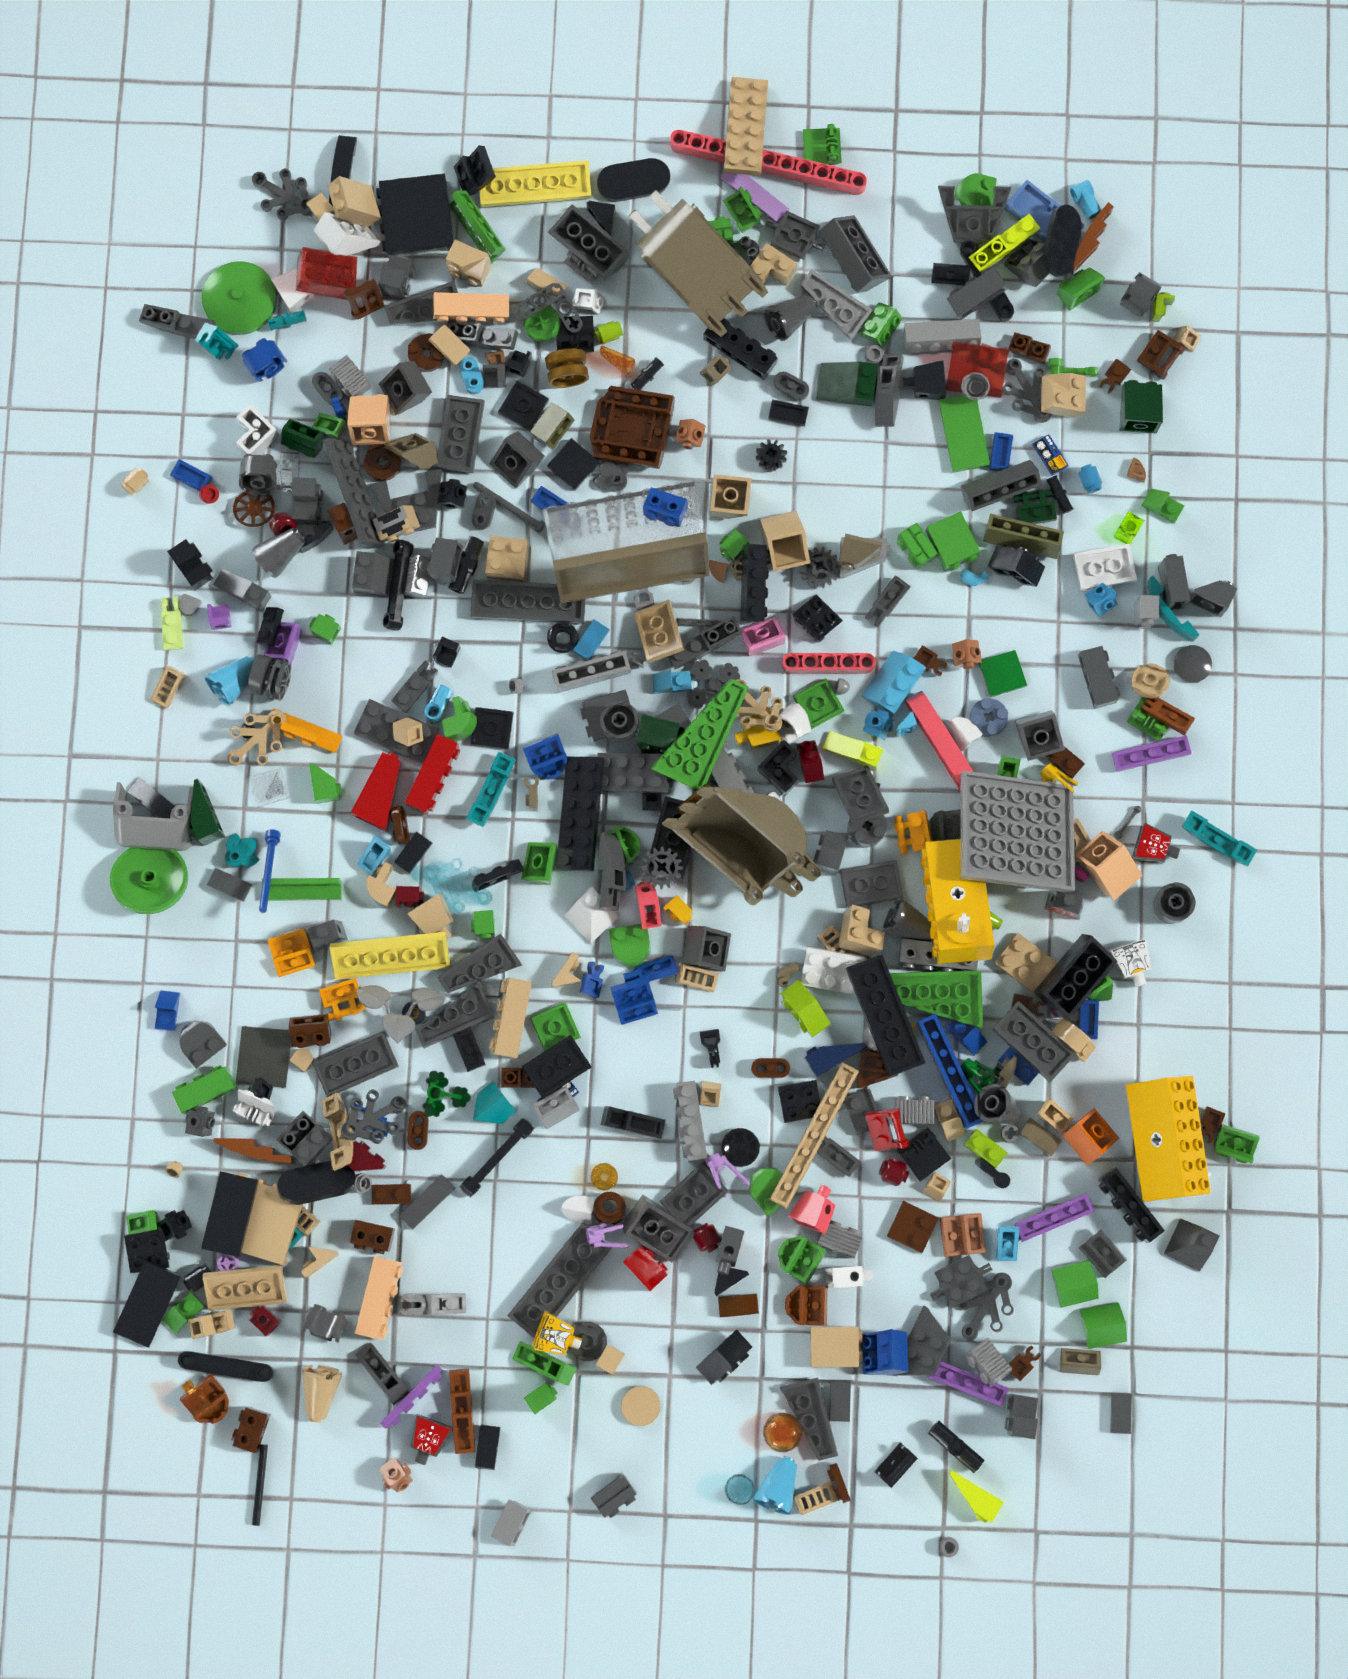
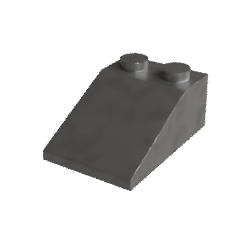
M643 1194L622 1223L624 1226L622 1230L627 1236L671 1263L694 1232L691 1227Z

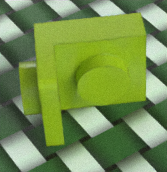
M1161 292L1155 296L1153 300L1152 321L1159 322L1162 316H1165L1166 305L1173 304L1175 300L1174 295Z

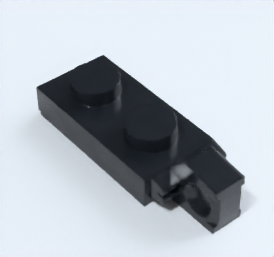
M519 859L512 860L505 867L498 866L490 873L478 874L474 877L471 887L474 892H478L508 880L510 876L523 872L524 868Z

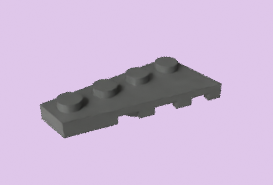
M480 981L474 985L475 987L462 994L459 999L452 1004L450 1003L443 1011L434 1015L416 1029L423 1048L495 1018Z
M819 1378L781 1386L780 1389L795 1414L800 1427L803 1429L818 1461L838 1456Z

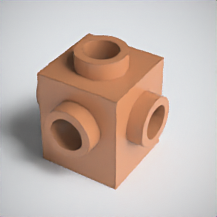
M694 419L680 420L675 441L682 444L683 448L689 450L693 449V447H701L706 425Z
M965 639L952 644L955 666L971 669L975 667V664L982 662L978 640Z
M393 1457L379 1468L384 1477L382 1481L389 1490L392 1488L398 1493L405 1490L413 1481L409 1475L412 1473L406 1463L402 1464L396 1457Z

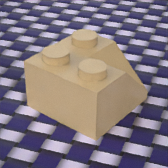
M454 240L445 259L451 276L457 279L461 277L473 286L479 285L482 287L491 269L489 254L457 240Z
M1073 373L1042 376L1041 412L1071 418L1085 412L1086 376Z
M714 474L710 517L731 519L748 516L752 478Z
M490 536L485 572L487 578L524 582L529 549L528 540Z

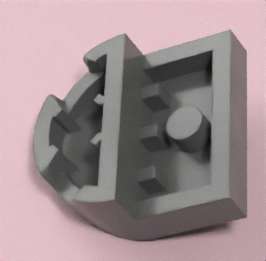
M195 1020L189 1022L181 1030L179 1038L181 1050L196 1069L227 1046V1043L215 1030L214 1026L207 1021Z

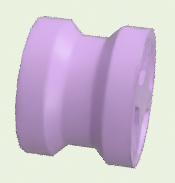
M222 1254L217 1260V1266L220 1271L236 1270L239 1265L238 1258L231 1255Z

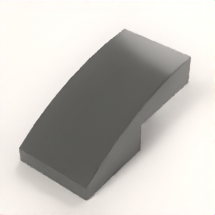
M217 868L214 869L207 883L208 886L243 902L252 884Z

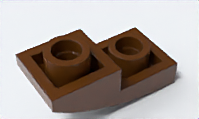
M1014 332L1008 350L1029 360L1045 364L1051 350V345L1035 341L1030 336Z
M501 1068L502 1088H535L523 1068Z

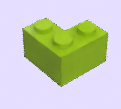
M800 980L780 993L784 999L782 1004L787 1011L792 1010L790 1013L796 1021H800L798 1026L803 1033L808 1032L811 1037H814L831 1025L816 998Z

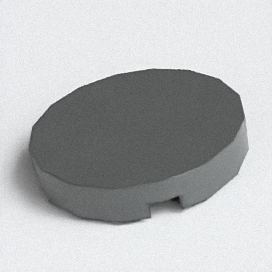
M582 1322L576 1325L573 1336L582 1338V1342L578 1350L569 1347L571 1353L582 1361H593L599 1358L607 1346V1336L603 1328L593 1322Z

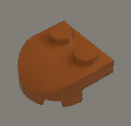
M801 1285L795 1287L787 1295L785 1310L794 1323L798 1325L827 1326L828 1286Z
M212 1373L180 1398L183 1405L199 1423H217L228 1412L229 1399L226 1390Z

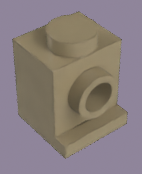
M718 354L699 373L713 386L729 372L732 366L725 356Z

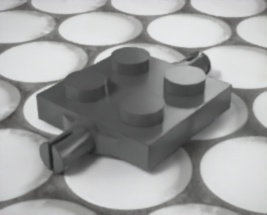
M789 211L785 212L783 218L778 223L770 219L766 221L765 226L775 230V235L771 241V246L802 260L805 259L812 247L823 251L826 244L816 240V235L820 229L818 224Z
M967 1255L934 1272L939 1281L940 1288L930 1293L933 1296V1301L944 1295L951 1307L955 1308L988 1291L983 1281V1275L993 1270L990 1267V1263L978 1268L971 1256Z

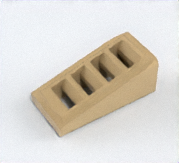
M166 666L150 700L168 708L186 674L172 666ZM170 673L177 676V679L170 677ZM166 680L174 683V686L166 684ZM162 687L170 690V694L161 690ZM158 694L167 697V700L165 701L161 699L160 697H158Z
M833 925L829 926L817 937L827 950L835 951L839 948V942L832 948L830 946L833 941L840 938V933ZM833 933L834 936L826 941L825 938ZM842 949L841 951H839L842 953L848 951L849 954L856 955L855 952L847 949Z
M679 964L675 982L714 992L719 973L686 964ZM687 969L688 971H687L686 979L683 980L684 974H685V970ZM695 971L694 980L690 982L692 972ZM700 973H703L701 984H698ZM708 975H710L711 978L709 986H705Z
M302 1206L299 1218L304 1213L307 1216L300 1223L297 1222L296 1227L305 1236H309L321 1221ZM310 1218L312 1221L306 1228H304L303 1225Z
M831 1482L794 1495L800 1515L838 1501ZM825 1488H827L831 1498L829 1500L826 1499L823 1490ZM820 1491V1494L823 1499V1502L821 1503L819 1502L816 1492ZM810 1494L813 1495V1498H814L815 1503H816V1504L813 1505V1506H812L811 1501H810V1498H809V1495H810ZM803 1497H805L806 1502H807V1504H808V1507H807V1508H804V1505H803V1502H802V1499H801V1498H803Z

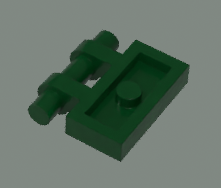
M1038 489L1037 492L1027 493L1026 491L1013 496L1015 503L1022 502L1023 506L1016 507L1018 520L1032 524L1056 521L1054 501L1046 502V498L1052 497V491ZM1029 500H1039V503L1029 504Z

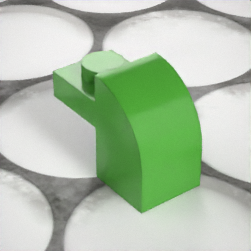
M460 696L452 698L456 716L442 720L445 738L454 742L470 736L477 724V717L470 712L468 702Z

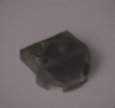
M961 809L941 810L933 814L934 816L929 821L932 842L961 839Z

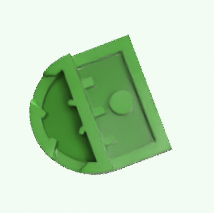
M979 173L968 175L956 186V200H959L961 205H993L994 186H996L997 178Z
M615 827V829L605 832L618 837L623 850L625 867L635 862L641 848L638 835L625 827ZM597 835V839L600 844V835Z
M641 924L609 929L612 953L616 961L618 960L627 967H635L641 965L647 956L650 955L651 946L648 929L642 930Z
M762 1167L756 1170L750 1177L748 1190L754 1201L769 1216L780 1206L770 1201V1198L783 1173L777 1168Z
M802 1236L786 1239L778 1251L780 1267L791 1276L808 1285L827 1250Z

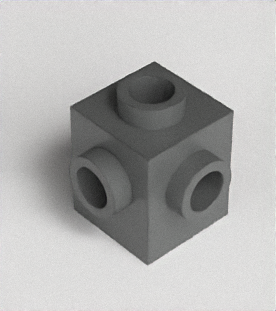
M196 1106V1109L188 1110L185 1118V1133L200 1137L211 1136L215 1125V1112L208 1111L207 1107Z

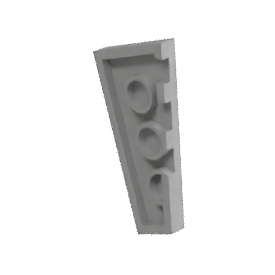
M812 269L801 283V288L815 299L816 304L852 342L873 310Z

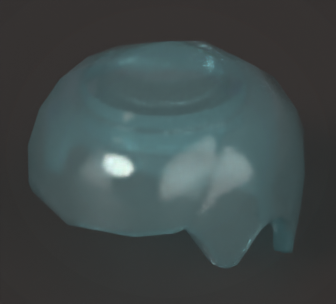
M744 1474L733 1475L727 1480L724 1487L726 1498L738 1506L747 1504L753 1498L755 1492L752 1480Z

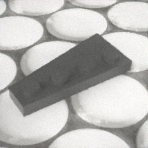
M454 281L384 306L390 325L437 320L433 319L434 292L458 293Z
M500 933L437 978L446 992L450 993L522 966V964Z

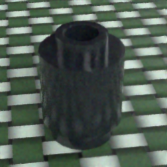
M206 1264L203 1266L199 1265L184 1275L185 1280L183 1283L189 1291L193 1290L196 1292L204 1286L203 1273L211 1272Z

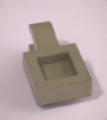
M525 777L524 783L529 789V795H526V806H529L530 811H538L539 779L535 777V783L531 785L528 783V777Z

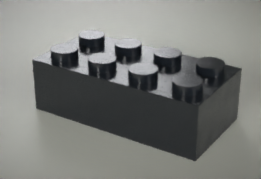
M665 796L650 853H654L653 848H656L659 852L661 847L664 848L665 852L670 848L672 855L677 853L676 860H682V863L678 866L683 867V870L678 871L681 874V878L676 877L675 879L683 883L692 847L673 830L663 826L662 822L667 818H680L682 815L677 807L684 801ZM658 856L657 858H658V859H666L667 857H666V856ZM650 862L649 872L651 874L654 870V866ZM674 863L670 866V871L672 872V874H674L675 871ZM658 865V871L660 872L662 870L666 872V865Z
M1081 934L1035 989L1034 993L1059 1017L1070 1020L1118 961L1093 936Z

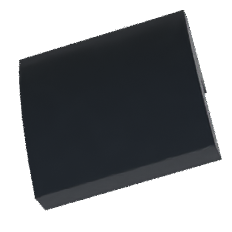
M478 145L470 156H462L453 166L462 191H467L469 196L483 189L496 177L485 146Z

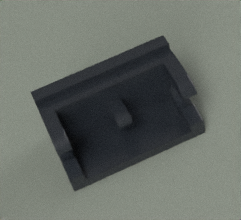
M900 1442L874 1472L892 1488L918 1458Z

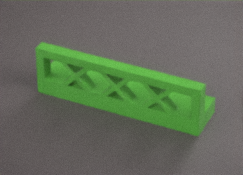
M455 191L451 195L454 200L449 206L478 249L492 255H489L490 263L492 264L506 249L467 191Z
M271 878L268 901L342 900V881L340 878Z

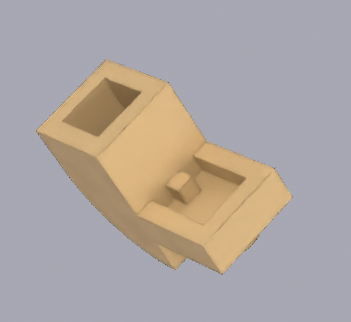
M385 862L384 865L378 867L375 873L377 875L376 878L368 876L367 890L377 903L389 909L396 896V889L385 884L394 869L391 864Z
M1064 1018L1052 1030L1083 1062L1096 1049L1095 1045L1090 1041L1091 1039L1082 1030Z
M231 1309L188 1320L192 1340L235 1329Z

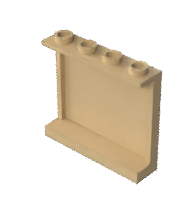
M237 1172L236 1174L239 1176L248 1177V1175ZM255 1178L259 1180L241 1253L280 1265H287L289 1259L287 1258V1253L303 1204L293 1205L286 1200H282L277 1191V1184L274 1183L273 1187L268 1186L265 1180Z

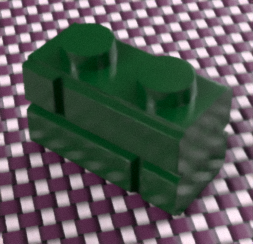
M289 419L283 426L281 433L282 445L313 458L322 450L324 432L293 419Z

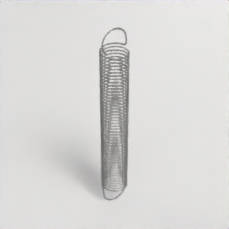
M677 618L676 620L677 625L691 621L690 626H702L711 623L710 627L721 622V620L701 622V619L695 618L683 620Z

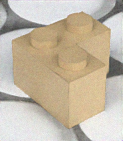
M767 243L750 265L763 280V285L770 276L787 285L797 271V263Z
M852 904L843 912L838 947L874 958L883 950L885 932L868 928L870 910Z

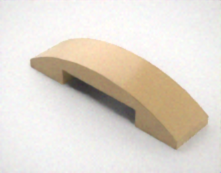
M338 1093L321 1100L324 1118L329 1119L334 1147V1150L330 1152L334 1171L350 1164L353 1156V1140L344 1139L340 1131L341 1126L349 1121V1117Z

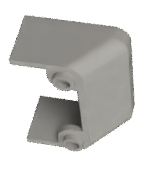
M117 782L113 819L114 835L118 845L130 848L188 850L193 841V836L190 832L192 828L190 822L193 787L189 788L187 805L175 806L171 810L169 819L132 816L133 808L129 802L125 801L126 791L121 782Z

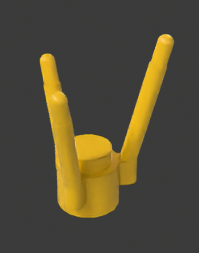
M1051 763L1040 772V775L1043 777L1041 779L1042 782L1050 781L1053 783L1057 779L1071 792L1075 790L1061 777L1075 786L1078 785V782L1060 771L1056 766L1054 767Z

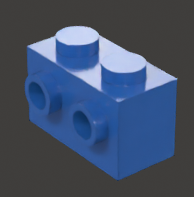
M651 487L643 505V515L653 521H662L671 527H680L688 509V502L686 498Z

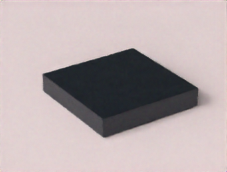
M516 381L498 410V414L531 431L549 402V398Z
M571 438L548 463L547 467L576 491L600 464V461Z
M476 707L475 716L477 717V724L472 733L471 745L509 750L514 712Z

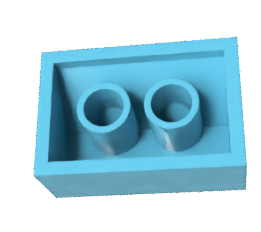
M893 650L861 697L878 709L890 713L889 716L893 718L925 672L926 667L912 657Z

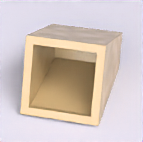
M797 511L760 519L762 536L769 550V559L773 572L810 563L805 530Z

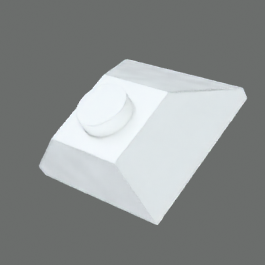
M592 887L565 915L591 944L619 918L614 911L599 908L600 895Z

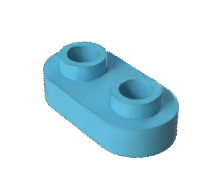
M465 357L459 364L465 387L469 393L478 394L484 388L478 363L472 357ZM466 364H471V368H466ZM472 381L478 382L476 385H471Z

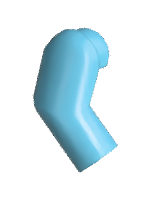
M965 569L960 574L962 581L971 586H977L989 580L986 571L976 575Z

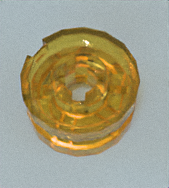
M600 1163L593 1168L591 1182L597 1189L606 1191L612 1189L617 1184L618 1173L611 1164ZM603 1173H606L608 1175V1179L606 1181L601 1179V1175Z

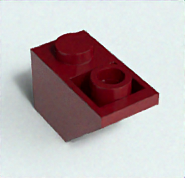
M815 740L796 744L805 783L824 780L822 760Z
M356 1140L353 1142L352 1161L348 1166L354 1171L384 1170L387 1167L383 1164L385 1160L379 1154L373 1155L368 1151L370 1147L365 1142L361 1141L359 1143Z

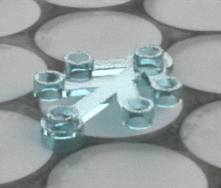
M453 859L451 863L440 867L435 864L425 866L422 872L424 880L432 884L436 895L442 893L446 902L448 898L443 893L440 882L447 885L453 901L452 908L454 912L461 913L465 909V905L461 902L457 890L475 897L481 905H487L492 901L493 895L489 890L483 889L474 892L472 887L460 882L475 877L471 874L472 869L477 870V875L480 874L478 867L473 866L468 871L448 877L443 875V873L452 869H461L463 866L461 859ZM454 861H458L460 863V866L458 868L454 867ZM430 870L434 871V877L429 876ZM482 894L487 896L486 901L481 900ZM456 904H461L462 909L460 911L456 909Z

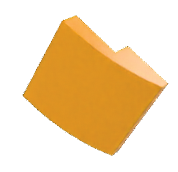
M305 927L267 939L278 977L316 966Z

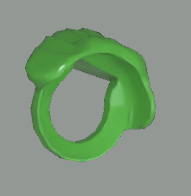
M1106 975L1087 999L1111 1000L1113 980Z

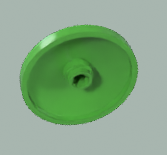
M244 261L230 262L217 268L206 280L202 291V305L208 319L214 320L216 326L223 332L233 335L250 334L267 324L268 319H271L277 304V293L270 276L259 266Z
M129 848L117 858L110 873V886L116 900L127 910L138 914H156L169 909L181 899L188 885V870L185 861L174 850Z

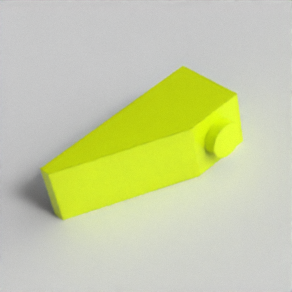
M829 731L822 747L825 751L864 767L868 766L869 769L874 771L884 750L867 742Z
M950 1470L948 1472L972 1511L977 1514L975 1518L985 1524L987 1521L993 1523L1004 1502Z

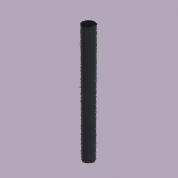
M260 1444L252 1525L260 1526L268 1451L267 1444Z

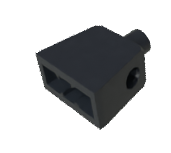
M944 361L914 367L913 377L902 378L903 389L914 388L915 398L945 399Z

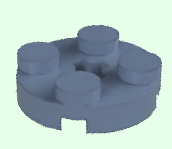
M984 698L973 706L970 712V721L977 726L983 734L982 736L998 735L1007 725L1008 711L1000 701ZM991 713L994 721L986 722L984 714Z

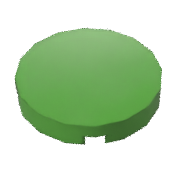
M548 306L524 320V327L530 338L538 342H546L555 338L559 333L561 318L556 309Z

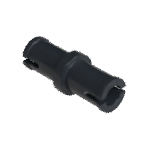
M655 357L630 384L632 388L641 390L649 381H652L654 379L653 376L664 366L662 361Z
M1057 475L1047 479L1046 482L1053 493L1052 497L1058 502L1062 513L1065 514L1073 510L1074 508L1066 495L1067 491L1063 489Z

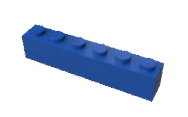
M936 1013L918 1021L916 1024L958 1115L961 1117L965 1130L983 1122L975 1113L974 1094Z

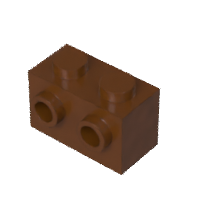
M329 1014L290 1018L288 1028L291 1047L304 1048L310 1045L324 1046L330 1044L332 1034Z
M355 1220L350 1243L354 1244V1248L365 1250L366 1247L373 1248V1252L384 1254L385 1251L390 1252L395 1228Z
M249 1406L245 1410H241L238 1421H240L239 1428L234 1430L231 1438L234 1441L232 1446L257 1453L271 1414Z

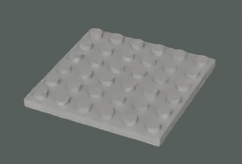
M962 771L961 879L1073 893L1075 891L1073 792L1063 784Z

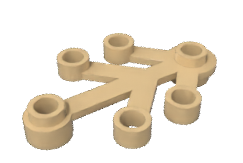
M737 679V680H736V681H738V682H740V683L746 685V682H745L744 680H741V679ZM769 686L761 687L759 703L746 692L744 700L750 707H740L735 718L743 714L760 716L762 719H751L749 716H744L740 719L741 727L749 729L752 726H760L769 732L780 730L782 719L778 715L779 710L783 708L782 699L775 697L771 700L772 711L769 714L766 711L768 698L772 696Z
M273 710L268 715H254L252 713L244 715L245 724L253 725L255 722L266 723L262 728H240L239 726H232L230 728V735L233 738H239L240 736L252 737L238 750L233 749L228 752L227 760L229 764L233 766L239 765L243 760L242 756L258 742L257 763L259 765L267 764L266 740L267 733L272 729L273 741L270 744L271 750L273 752L281 751L280 727L283 722L286 723V715L281 710ZM248 716H252L253 721L248 722L246 721V718ZM274 717H280V722L275 723L273 721ZM238 729L239 734H232V730ZM274 743L280 745L278 749H274L272 746ZM236 755L239 757V759L237 761H232V756ZM264 756L266 760L264 762H260L259 757Z

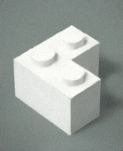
M251 404L237 416L239 423L247 430L236 442L244 454L260 455L279 437L276 428Z

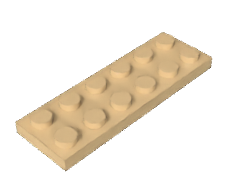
M741 77L731 78L724 173L761 176L768 80Z

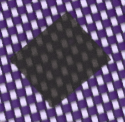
M242 1026L236 1084L253 1085L255 1079L261 1077L272 1087L286 1088L291 1048L289 1029Z

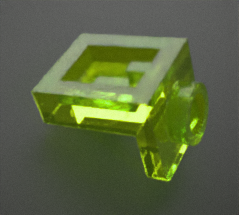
M1128 511L1118 527L1114 538L1131 545L1145 520Z

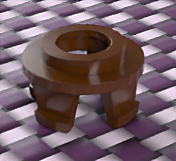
M615 1192L600 1194L594 1202V1216L599 1223H612L613 1226L619 1224L626 1211L624 1199ZM607 1200H613L616 1202L617 1208L614 1212H606L603 1209V1203Z

